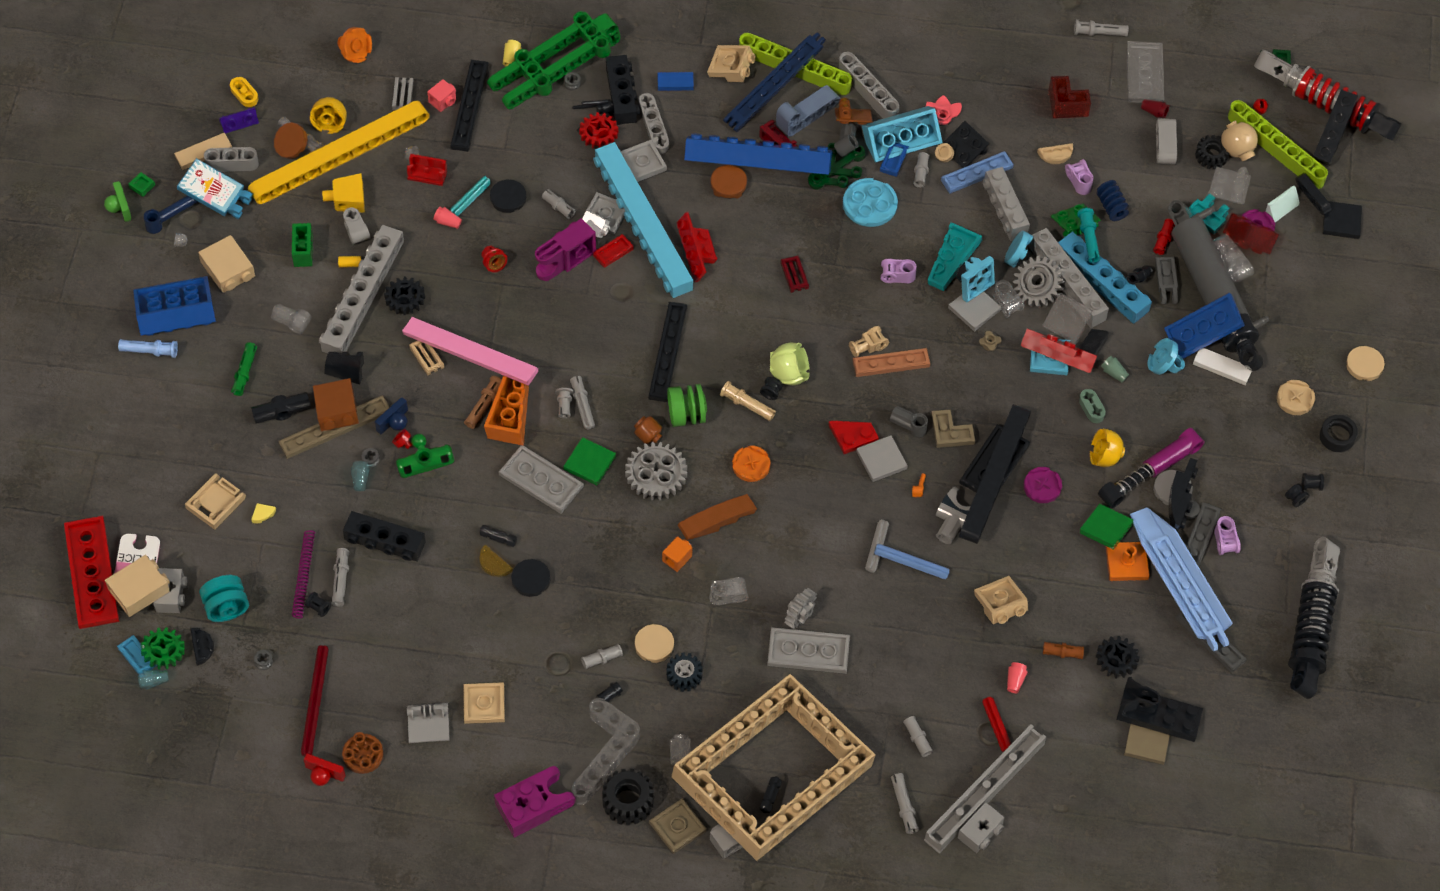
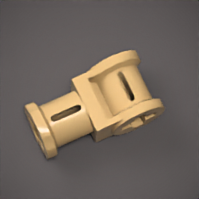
M875 326L863 333L862 339L849 342V347L854 357H858L860 353L867 350L869 353L881 351L889 345V340L883 336L879 326Z

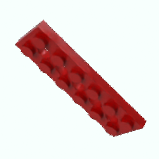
M98 516L64 523L79 629L119 622L116 599L108 590L105 582L107 578L112 576V568L104 517ZM84 535L92 536L88 541L81 540ZM87 552L94 553L91 558L84 557V554ZM89 569L97 570L93 575L86 574ZM92 586L99 587L96 592H89V588ZM94 603L102 604L97 610L91 608Z

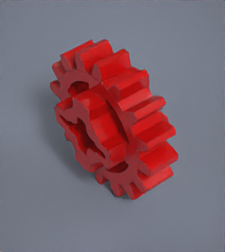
M599 112L596 113V116L589 114V119L584 117V123H580L579 135H581V141H585L586 146L592 144L593 149L595 146L600 148L603 145H608V143H613L614 139L618 138L617 121H612V116L607 118L606 113L602 116L599 115Z

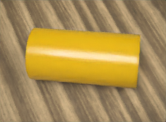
M339 256L338 266L339 268L358 267L361 256Z

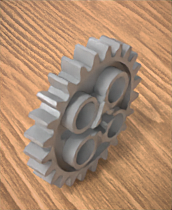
M652 442L651 447H648L645 443L643 450L637 447V453L632 451V458H627L628 464L625 465L627 484H631V490L637 489V495L643 493L644 499L648 495H651V500L655 496H658V499L661 500L662 495L668 499L669 493L676 495V489L681 491L682 485H685L688 466L686 465V459L682 458V453H676V447L670 450L669 444L662 447V442L658 446H655L654 442Z

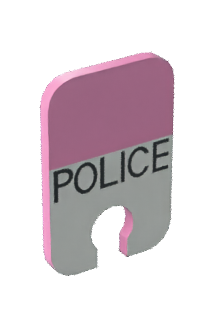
M136 534L123 535L120 539L115 573L145 554L150 560L154 559L157 563L160 540L155 536L146 535V547L138 550L133 546L136 542Z

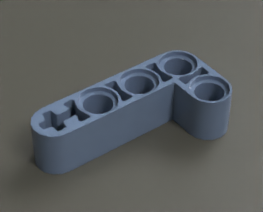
M826 85L794 107L785 102L777 110L776 125L788 137H791L833 109L839 103L840 97Z

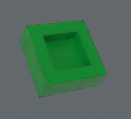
M142 172L128 183L129 188L142 197L155 186V182Z

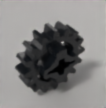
M404 276L403 280L396 278V283L391 281L390 287L386 286L384 297L386 306H389L390 311L395 309L396 314H399L400 311L403 312V315H406L407 311L413 314V309L419 311V305H424V287L420 286L419 281L414 283V278L407 280L406 276Z
M1111 636L1109 642L1104 639L1102 645L1098 646V652H1096L1095 656L1097 658L1096 664L1102 665L1101 672L1108 671V677L1112 673L1115 679H1117L1119 674L1125 678L1126 672L1131 675L1133 669H1137L1140 659L1137 656L1139 650L1133 649L1134 643H1127L1128 638L1122 641L1120 636L1117 637V640H1114Z

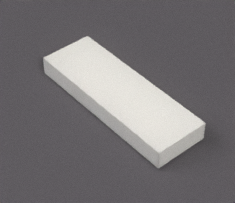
M1205 348L1198 351L1193 365L1245 386L1252 372L1240 362Z

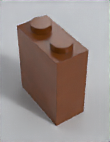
M350 378L313 386L317 418L321 431L359 424L354 390Z

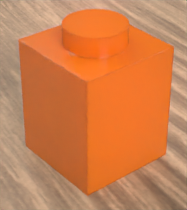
M677 536L662 552V561L678 572L692 557V546L687 540H682Z

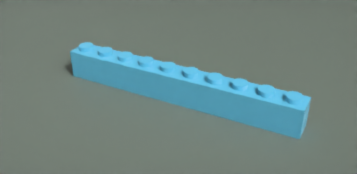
M613 142L595 149L594 164L597 168L601 169L602 178L608 182L611 194H615L618 207L625 209V219L628 223H631L634 235L639 237L641 248L647 251L650 264H654L656 267V274L659 279L662 278L666 292H670L672 298L692 291L693 279L616 143Z

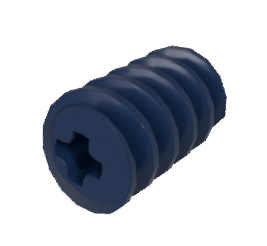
M1109 180L1100 185L1096 193L1111 221H1119L1129 214V210H1127L1129 205L1125 203L1126 199L1122 197L1123 194L1119 191V186H1116L1115 180Z

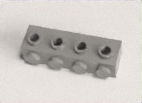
M1003 167L986 171L983 186L989 194L990 201L996 209L997 216L1003 224L1005 233H1007L1010 241H1013L1022 230L1028 233L1029 221Z

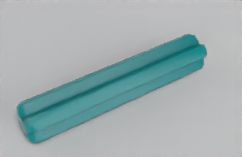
M483 176L450 208V211L459 216L491 184L490 179Z

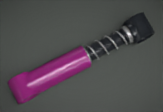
M1188 428L1178 439L1145 460L1143 467L1133 471L1130 476H1125L1124 480H1119L1116 483L1108 482L1098 492L1099 497L1111 509L1115 508L1124 500L1128 490L1131 491V488L1134 486L1138 487V484L1145 482V479L1148 477H1156L1188 454L1196 453L1202 448L1205 441L1193 428Z

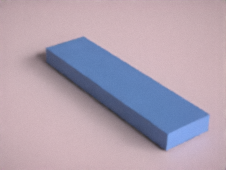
M1004 151L941 177V182L950 194L982 181L985 178L986 171L1000 167L1007 171L1012 169L1014 164Z

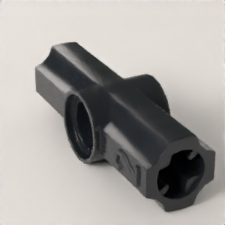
M307 392L290 397L284 395L276 396L271 399V402L251 407L257 424L275 418L280 421L286 420L293 413L311 409V404Z

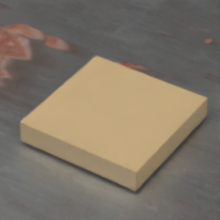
M504 682L464 684V724L505 722Z

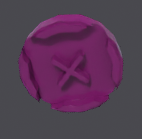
M1037 467L1030 470L1023 483L1026 495L1038 503L1054 501L1059 497L1062 490V480L1059 474L1047 467Z

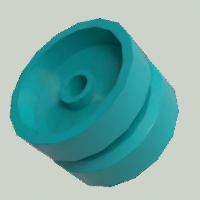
M223 575L213 578L200 588L199 594L202 603L205 605L207 617L213 622L235 619L242 615L249 607V601L244 592L241 579L236 575Z

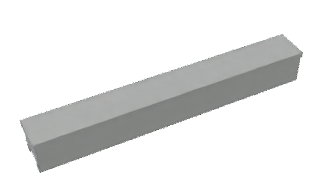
M1030 724L926 832L924 841L940 854L959 834V830L985 802L988 804L1045 745L1046 736L1044 734H1039L1033 729L1034 726Z

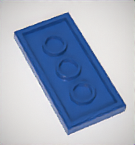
M1228 293L1164 329L1168 339L1178 344V355L1184 359L1244 327L1245 324L1232 294Z

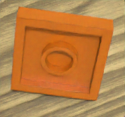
M1119 542L1114 550L1105 546L1109 581L1149 579L1147 553L1140 542Z

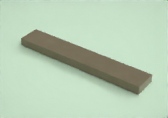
M382 395L357 406L359 424L321 431L318 423L278 441L286 458L289 459L375 421L390 408L386 399Z

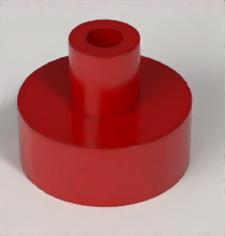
M403 429L394 437L392 443L397 448L404 446L406 449H409L412 446V443L409 441L411 434L406 429Z

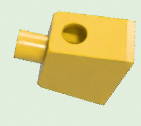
M362 173L334 179L332 181L333 190L322 191L323 202L334 201L336 211L344 212L347 208L352 207L356 208L360 213L365 212Z

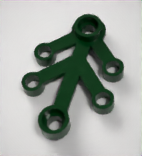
M835 143L828 144V150L835 148ZM859 145L858 148L836 163L837 151L832 150L831 171L829 175L811 173L808 177V184L815 190L821 189L824 185L845 188L848 185L847 176L860 178L862 169L859 166H854L852 169L843 167L853 160L857 162L862 161L865 158V149ZM831 175H840L838 179L828 178Z

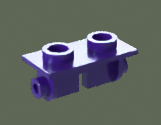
M249 107L247 110L227 116L223 115L219 118L225 134L259 123L255 107Z

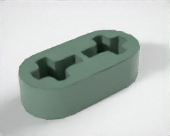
M1091 389L1083 390L1080 394L1079 403L1087 418L1092 423L1102 422L1106 411L1099 397ZM1085 396L1092 398L1091 403L1088 399H1085ZM1094 410L1096 413H1100V416L1093 414Z

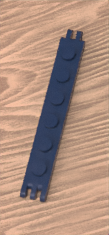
M818 32L813 36L809 35L723 121L725 123L730 121L728 125L731 128L734 127L733 130L738 132L822 50V44L826 39L824 37L819 39L821 35Z

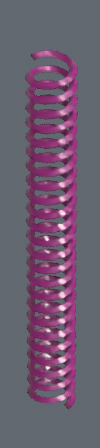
M312 530L305 531L303 536L301 560L292 609V616L298 619L303 618L302 615L304 614L302 611H304L303 608L305 607L303 604H305L304 600H306L304 597H306L305 593H307L306 586H308L313 551L311 548H313L315 532Z

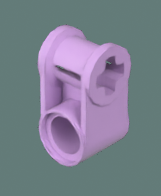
M1082 159L1079 163L1066 164L1065 171L1067 177L1071 180L1076 192L1080 195L1089 194L1092 189L1093 175L1086 161Z
M884 259L881 262L883 268L881 280L885 283H912L916 278V264L912 260Z
M1228 516L1219 518L1214 529L1219 555L1227 552L1240 553V540L1237 536L1234 520ZM1221 526L1227 527L1228 530L1222 529Z

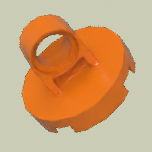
M352 27L343 36L338 38V47L344 59L353 63H361L366 60L367 54L371 53L372 39L364 28Z

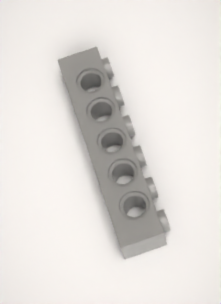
M1045 228L1033 234L1029 249L1036 258L1040 256L1043 260L1046 256L1049 261L1054 260L1056 262L1055 265L1058 264L1061 267L1059 271L1063 272L1064 275L1060 278L1065 281L1059 284L1063 288L1062 292L1088 326L1093 328L1106 321L1109 308L1049 230Z

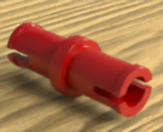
M1165 219L1161 231L1157 234L1158 239L1153 251L1158 255L1164 254L1168 242L1171 241V233L1175 226L1172 219Z

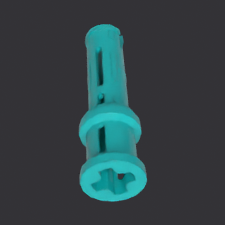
M1083 208L1077 212V216L1081 221L1080 230L1084 233L1088 260L1091 263H1096L1101 258L1095 235L1097 225L1093 220L1094 210L1092 208Z

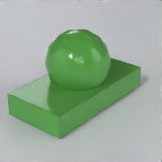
M119 181L114 182L113 186L116 195L108 196L105 199L104 207L111 213L121 210L124 221H130L132 218L121 183Z

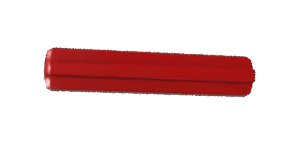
M986 697L982 700L1001 751L1004 752L1011 745V741L994 698Z

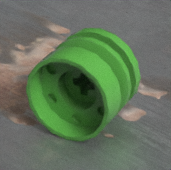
M695 384V393H693L691 385H688L687 394H683L680 386L667 388L672 427L685 426L686 417H690L691 423L694 425L696 424L697 415L700 424L706 422L707 405L701 384Z

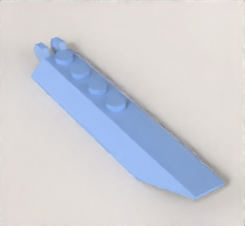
M1148 507L1131 513L1130 516L1133 519L1141 545L1197 638L1207 639V643L1212 651L1218 650V644L1213 637L1215 635L1218 636L1222 646H1228L1229 641L1224 631L1233 623L1176 529Z

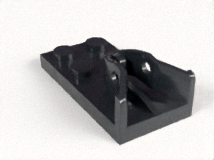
M1128 677L1116 720L1195 742L1203 708L1160 696L1154 689L1142 686L1133 680L1132 677Z

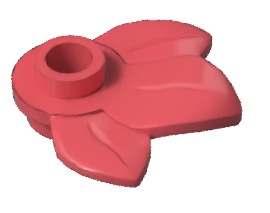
M944 95L936 103H926V106L935 108L940 125L950 123L952 118L960 114L962 108L961 103L950 104Z

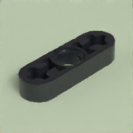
M1305 173L1295 178L1298 187L1322 215L1332 210L1328 200Z

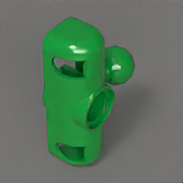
M416 434L412 437L411 442L418 450L416 453L408 455V457L398 458L396 465L400 477L407 478L450 465L454 462V456L448 444L438 448H425L426 437L422 434ZM448 454L449 461L442 463L440 456ZM411 466L412 472L405 474L404 467Z

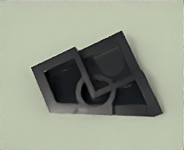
M328 352L324 374L343 380L350 378L351 382L360 385L363 379L361 369L364 364L363 352H357L356 355H350L348 352Z

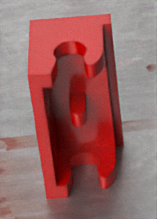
M410 154V165H407V180L443 186L447 174L446 160Z

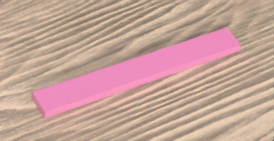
M414 317L409 320L402 330L403 334L528 386L538 373V368Z

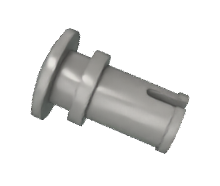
M570 388L556 389L555 394L559 402L558 417H570V402L572 401L574 390Z

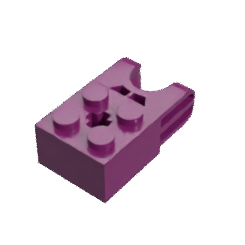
M582 218L572 222L563 231L557 232L554 237L539 246L535 251V259L539 262L536 266L537 277L540 280L549 281L562 271L566 270V272H569L591 257L593 252L596 251V232Z
M551 766L494 795L495 805L514 838L550 820L551 817L574 805L576 798L571 792L553 794L548 790L552 784L559 780L560 771L558 767Z

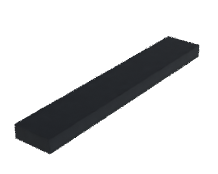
M470 61L450 148L452 150L469 151L489 63L486 61Z
M669 302L648 400L667 402L668 400L667 388L671 386L687 312V304Z

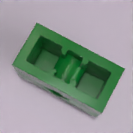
M311 223L292 224V259L294 267L313 266V232Z

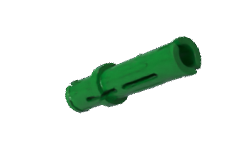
M251 342L245 344L238 371L234 375L235 380L231 393L236 396L243 395L246 382L250 378L249 372L257 350V345L255 346Z

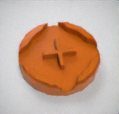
M753 445L739 449L734 454L732 460V467L736 476L748 482H756L763 479L769 473L771 465L767 452Z

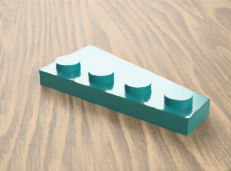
M950 222L948 233L944 237V243L938 252V258L934 262L929 275L928 284L945 291L957 275L961 265L969 259L982 242V235Z

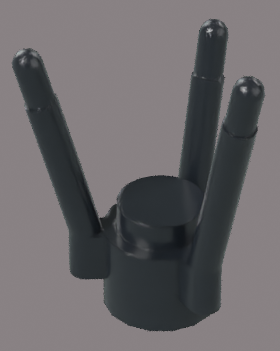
M610 99L582 101V105L572 107V109L596 107L597 112L602 115L606 113L607 118L610 113H613V105Z

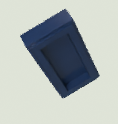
M404 398L396 401L375 420L376 431L380 435L389 427L395 431H401L406 427L407 417L404 414L408 411V406Z

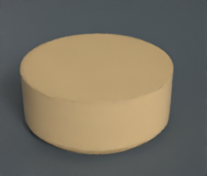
M942 143L937 146L935 156L941 162H948L953 158L954 150L949 144Z

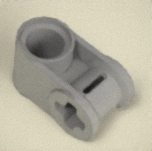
M347 208L343 213L351 243L354 245L370 239L368 228L363 222L359 211L356 208Z

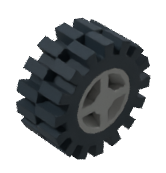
M685 652L681 653L680 657L676 654L675 659L671 657L670 663H667L666 668L669 685L671 687L674 685L675 690H678L679 687L680 692H684V688H687V692L691 691V687L693 689L697 688V684L699 685L702 679L700 660L697 661L696 656L692 658L691 653L685 656Z

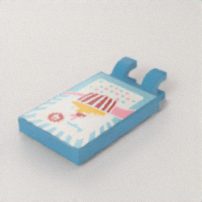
M197 158L177 185V190L223 216L228 212L237 219L241 217L243 207L235 203L239 199L246 205H249L253 195L251 192L243 190L244 185Z

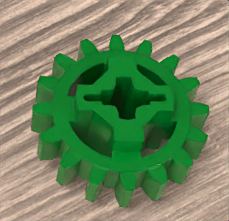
M167 627L164 631L157 628L156 633L152 630L149 631L150 637L144 636V642H141V656H144V662L150 661V667L156 664L159 670L161 666H165L168 669L169 664L175 667L176 660L181 661L182 655L185 654L184 641H181V635L176 636V630L168 632Z

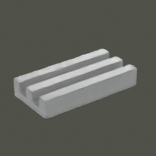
M395 77L392 110L403 107L406 85H409L407 104L411 103L413 78L409 80L402 78V80H399V77ZM399 85H402L400 104L397 106Z

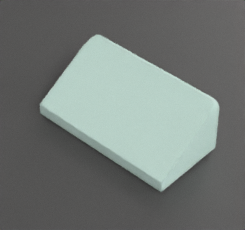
M1290 187L1268 203L1265 212L1273 218L1274 222L1299 205L1296 187Z

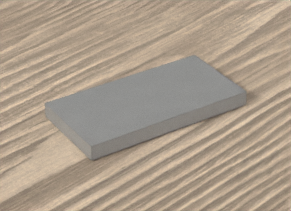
M522 445L499 471V476L560 514L584 487V483Z
M771 627L767 666L847 674L850 635Z

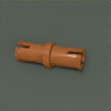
M1044 642L1043 654L1060 656V658L1072 657L1083 659L1084 647L1066 645L1063 642L1062 644Z

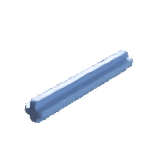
M882 544L876 545L875 555L942 579H946L949 575V568Z

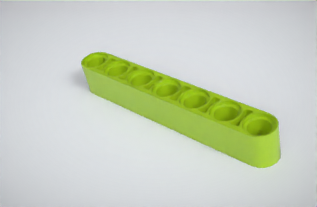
M744 33L739 38V45L750 46L755 54V61L772 68H776L793 51L751 33ZM812 59L795 75V77L819 87L828 85L839 95H847L851 91L852 77L849 73L815 59Z
M1235 100L1231 103L1228 113V119L1231 123L1236 121L1237 124L1245 122L1251 125L1257 133V144L1297 176L1305 173L1318 189L1324 186L1328 171L1323 165L1246 103L1240 100Z

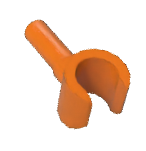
M921 474L918 486H912V497L923 496V484L926 474Z

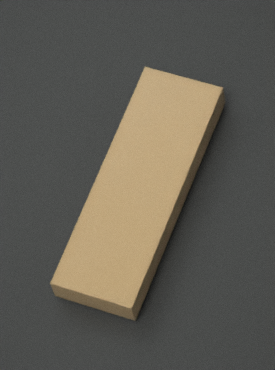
M222 133L174 154L181 169L184 170L191 167L196 158L202 162L205 161L204 152L207 149L232 148V145L226 134Z

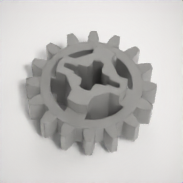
M809 588L804 589L803 593H798L788 605L786 621L784 623L792 629L797 628L799 623L803 624L814 611V601L817 598V593Z

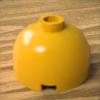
M333 97L319 99L315 102L310 112L312 125L321 132L322 130H328L327 134L338 133L342 130L347 118V112L343 103Z
M1103 428L1096 432L1091 443L1094 449L1093 452L1090 451V461L1093 465L1111 467L1125 454L1123 441L1112 430Z

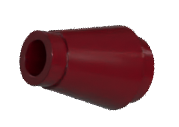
M1144 99L1141 109L1156 118H1165L1169 111V105L1162 101Z

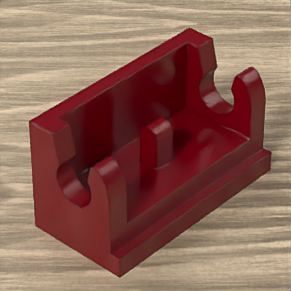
M770 120L760 126L759 137L763 141H773L776 145H781L783 142L792 143V146L798 147L795 140L790 141L777 128L774 120Z

